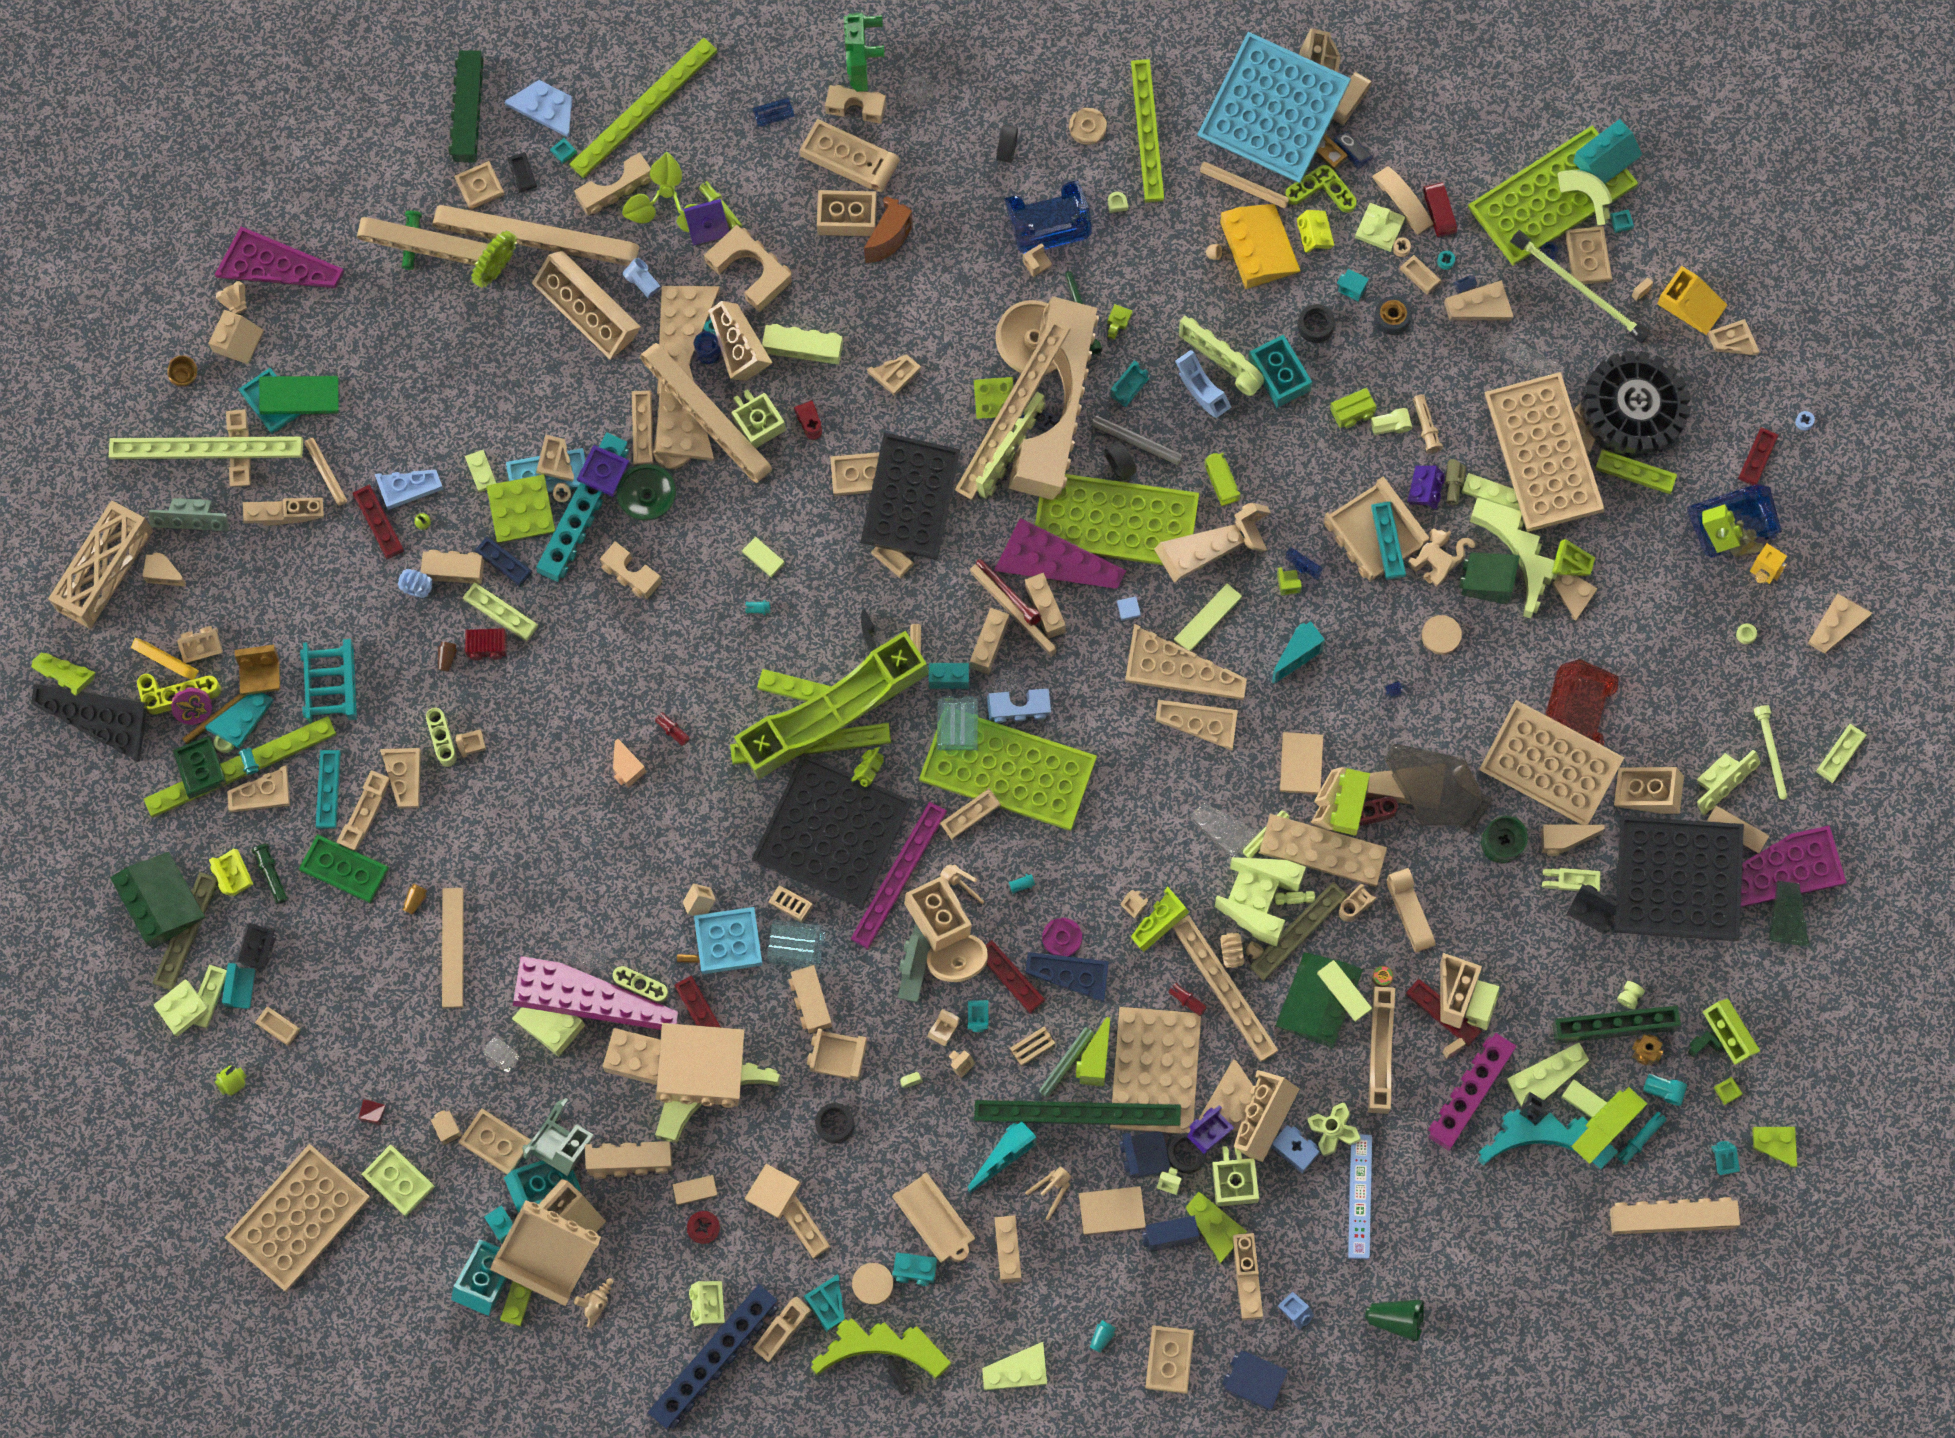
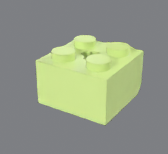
M745 390L744 395L749 401L746 404H743L738 396L733 398L738 409L731 412L732 419L740 432L755 448L786 431L784 420L765 393L754 399L749 390Z
M1223 1146L1224 1161L1212 1163L1216 1206L1258 1203L1259 1193L1254 1158L1242 1159L1241 1152L1235 1148L1236 1160L1229 1161V1149L1227 1146ZM1233 1178H1237V1182H1241L1238 1186L1231 1184Z

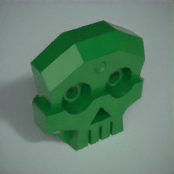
M862 12L844 16L847 74L850 85L856 92L868 91L867 58H885L884 45L867 47L865 43L866 28H883L882 15L865 16Z

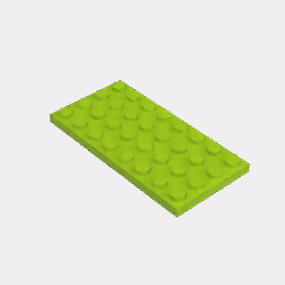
M1593 125L1468 204V209L1513 266L1531 255V252H1527L1525 249L1521 250L1510 242L1519 229L1531 239L1530 242L1539 250L1564 234L1567 230L1572 229L1596 213L1593 200L1588 194L1579 190L1561 192L1558 173L1561 171L1580 170L1573 160L1576 151L1599 135ZM1626 168L1608 181L1605 186L1610 192L1612 202L1637 187L1638 182Z
M1065 474L1067 482L1065 488H1062L1060 495L1057 494L1054 500L1039 497L1035 521L1036 526L1097 556L1163 565L1154 549L1160 542L1193 535L1199 493Z
M945 706L919 781L971 799H975L990 788L1001 804L999 808L1071 831L1097 756Z

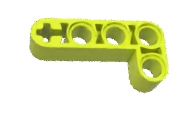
M143 674L137 680L141 701L148 702L149 705L151 701L157 700L154 706L149 707L147 705V712L153 715L172 710V701H168V698L171 695H176L179 691L186 690V688L202 687L201 690L205 691L210 699L217 697L221 693V686L213 676H204L162 689L159 688L157 681L150 674ZM152 682L151 687L144 688L146 683Z

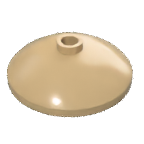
M973 935L935 953L930 948L927 955V964L930 972L936 978L947 982H961L976 976L983 970L988 960L985 944Z

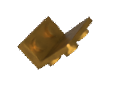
M274 644L235 650V658L239 666L240 694L242 696L280 690L279 656Z

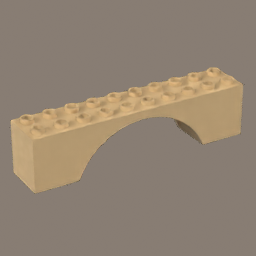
M1052 296L1043 311L1037 346L1052 319L1071 329L1053 360L1064 387V408L1059 422L1053 428L1037 437L1022 441L1015 452L1008 489L1054 500L1057 494L1060 495L1062 488L1066 486L1067 477L1065 476V471L1069 469L1071 462L1068 455L1074 447L1072 435L1076 433L1078 423L1075 420L1081 411L1079 399L1084 395L1085 387L1082 384L1083 380L1087 378L1088 369H1086L1087 362L1089 363L1092 351H1089L1090 344L1093 345L1095 339L1093 328L1097 326L1099 316L1096 315L1097 308Z

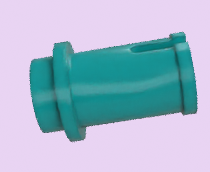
M763 600V602L746 601L745 606L753 607L745 608L746 614H770V602Z
M246 748L239 751L245 767L243 771L247 775L257 773L259 765L255 762L252 749Z
M1025 874V877L1010 881L1009 885L1012 893L1015 894L1027 888L1033 889L1032 887L1035 886L1032 874Z

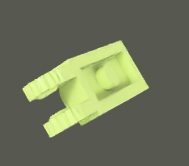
M1566 868L1544 869L1543 875L1559 876V881L1542 882V887L1579 891L1582 884H1588L1598 890L1597 892H1600L1601 871Z

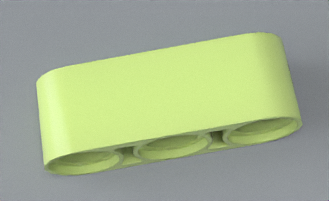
M431 708L426 714V720L435 752L440 763L443 766L449 767L455 764L457 755L448 723L441 709ZM441 716L438 722H432L433 717ZM440 734H446V738L444 740H437V737ZM444 753H451V756L448 759L442 758V755Z

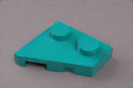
M835 1275L803 1297L826 1332L845 1320L838 1275Z

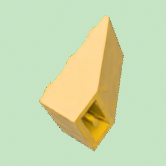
M1683 266L1680 267L1662 292L1657 305L1705 335L1708 334L1727 307V304L1699 276Z

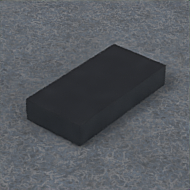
M523 152L508 157L507 160L519 193L536 188L537 184L526 153Z

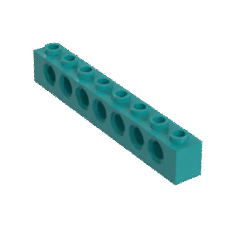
M606 432L599 447L626 459L629 453V449H627L628 442ZM583 483L579 484L536 567L537 573L556 582H559L561 577L564 578L569 569L566 567L568 562L574 560L577 554L575 549L578 543H583L586 536L584 532L587 526L591 527L593 524L595 510L599 511L603 504V492L598 490L596 494H590L588 490L592 487ZM581 505H587L589 506V509L587 511H581L579 507ZM576 521L581 525L578 528H573L570 524ZM568 538L572 542L569 545H564L562 540ZM560 555L563 557V560L555 562L553 557Z

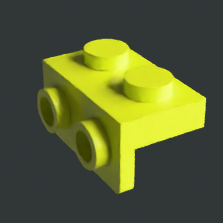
M1306 210L1297 218V225L1306 253L1311 252L1314 248L1331 249L1334 246L1326 211Z
M232 849L219 858L212 857L209 859L210 869L218 879L220 891L225 895L235 896L253 885L238 849Z

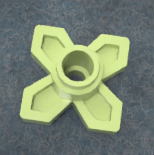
M1344 1102L1334 1106L1331 1116L1327 1118L1316 1114L1307 1119L1313 1132L1323 1134L1318 1145L1324 1157L1336 1152L1339 1140L1350 1146L1361 1141L1356 1127L1345 1125L1350 1113Z

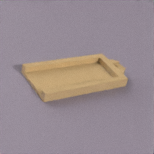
M927 1172L901 1191L893 1194V1199L940 1263L948 1258L959 1262L967 1257L969 1253L968 1245L975 1240V1237Z

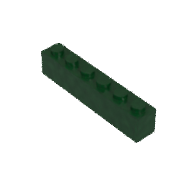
M459 50L458 57H455L457 75H454V86H456V92L452 94L455 109L451 110V120L454 123L453 126H450L452 144H449L448 148L449 155H452L454 162L477 163L484 65L482 51Z
M1678 1005L1557 1018L1552 1023L1555 1044L1677 1031L1681 1026Z

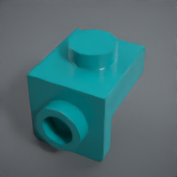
M968 1000V1029H972L973 1032H983L989 1026L988 1000Z

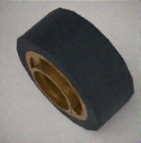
M1385 297L1376 306L1374 315L1375 325L1385 334H1401L1410 324L1411 307L1401 297ZM1394 313L1397 317L1392 318L1388 314Z

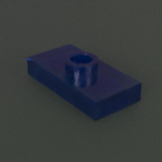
M1292 547L1288 549L1285 559L1294 564L1299 572H1306L1317 580L1320 578L1323 571L1321 566Z

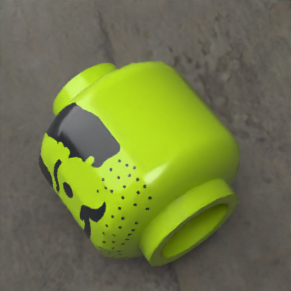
M230 1065L216 1074L217 1080L214 1082L223 1095L232 1096L245 1087L244 1079L247 1076L241 1067L237 1069L235 1066Z

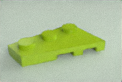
M41 652L32 660L31 667L47 678H55L58 680V685L69 687L74 695L79 694L95 678V672L88 670L86 667L74 665L67 660L58 659L48 653Z
M1169 887L1165 889V895L1162 900L1154 904V911L1151 915L1143 919L1131 936L1143 952L1189 913L1188 909Z
M1200 1192L1185 1207L1190 1216L1195 1215L1197 1228L1221 1264L1234 1248L1233 1235L1246 1234L1247 1231Z

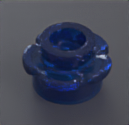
M1552 242L1544 243L1539 249L1540 252L1552 260L1557 257L1558 248Z
M1400 681L1385 686V694H1390L1391 697L1402 693L1401 689L1404 686H1401Z

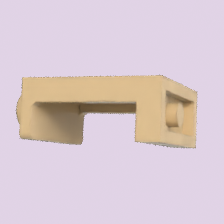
M818 1028L817 1034L814 1033L812 1037L813 1053H809L807 1065H810V1071L859 1081L867 1038L863 1036L855 1038L824 1032Z

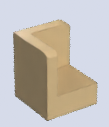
M1043 244L1023 254V263L1033 277L1052 266L1051 261L1044 253Z
M693 884L683 904L688 915H702L709 913L716 899L710 887Z

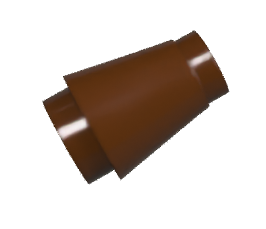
M441 642L440 646H438V670L449 672L457 653L456 644Z

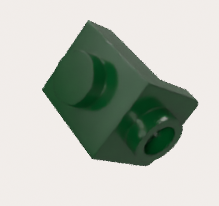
M1707 1031L1701 1038L1696 1036L1690 1042L1691 1048L1688 1053L1694 1058L1707 1044L1717 1052L1722 1047V1044L1717 1035L1714 1033L1710 1034Z

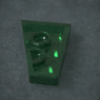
M1777 880L1768 941L1810 947L1806 931L1807 925L1803 914L1799 883Z

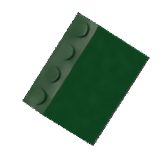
M169 851L128 866L110 877L143 940L152 949L157 948L206 918Z
M1304 952L1275 1027L1333 1049L1347 1011L1317 972L1334 959ZM1334 960L1352 984L1357 987L1363 969Z

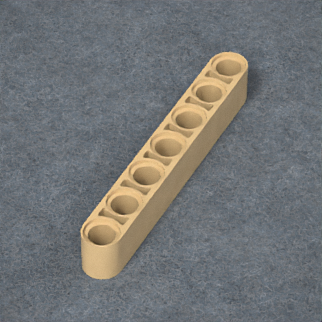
M368 217L361 218L357 238L365 242L476 266L475 263L478 261V257L483 254V250L487 248L486 243Z

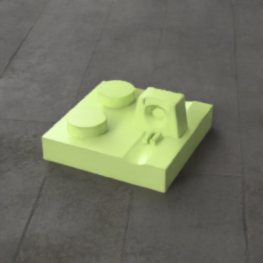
M1369 203L1355 238L1391 252L1404 223L1405 216Z

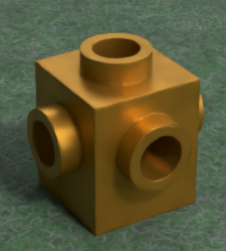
M1643 1035L1641 1039H1636L1632 1050L1635 1051L1632 1058L1642 1065L1652 1066L1654 1061L1659 1062L1663 1050L1660 1048L1663 1043L1659 1042V1039L1653 1035Z

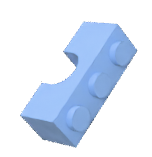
M1049 689L1028 690L1026 693L1027 703L1021 707L1011 703L1009 692L989 693L987 696L989 721L995 720V723L1007 722V719L1025 721L1027 720L1026 717H1034L1035 720L1045 719L1051 713Z

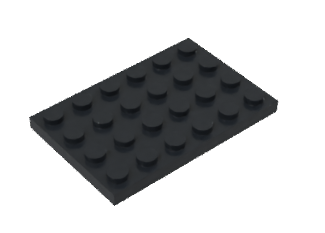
M884 432L860 543L937 560L961 449Z

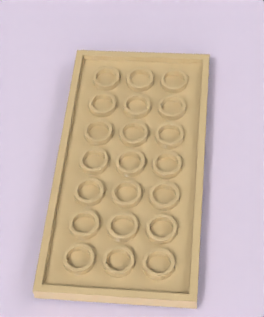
M1561 372L1485 392L1487 405L1527 532L1604 512V506Z

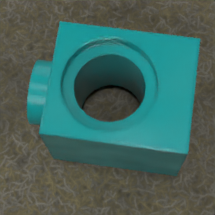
M1348 269L1338 279V292L1359 302L1368 286L1369 278Z

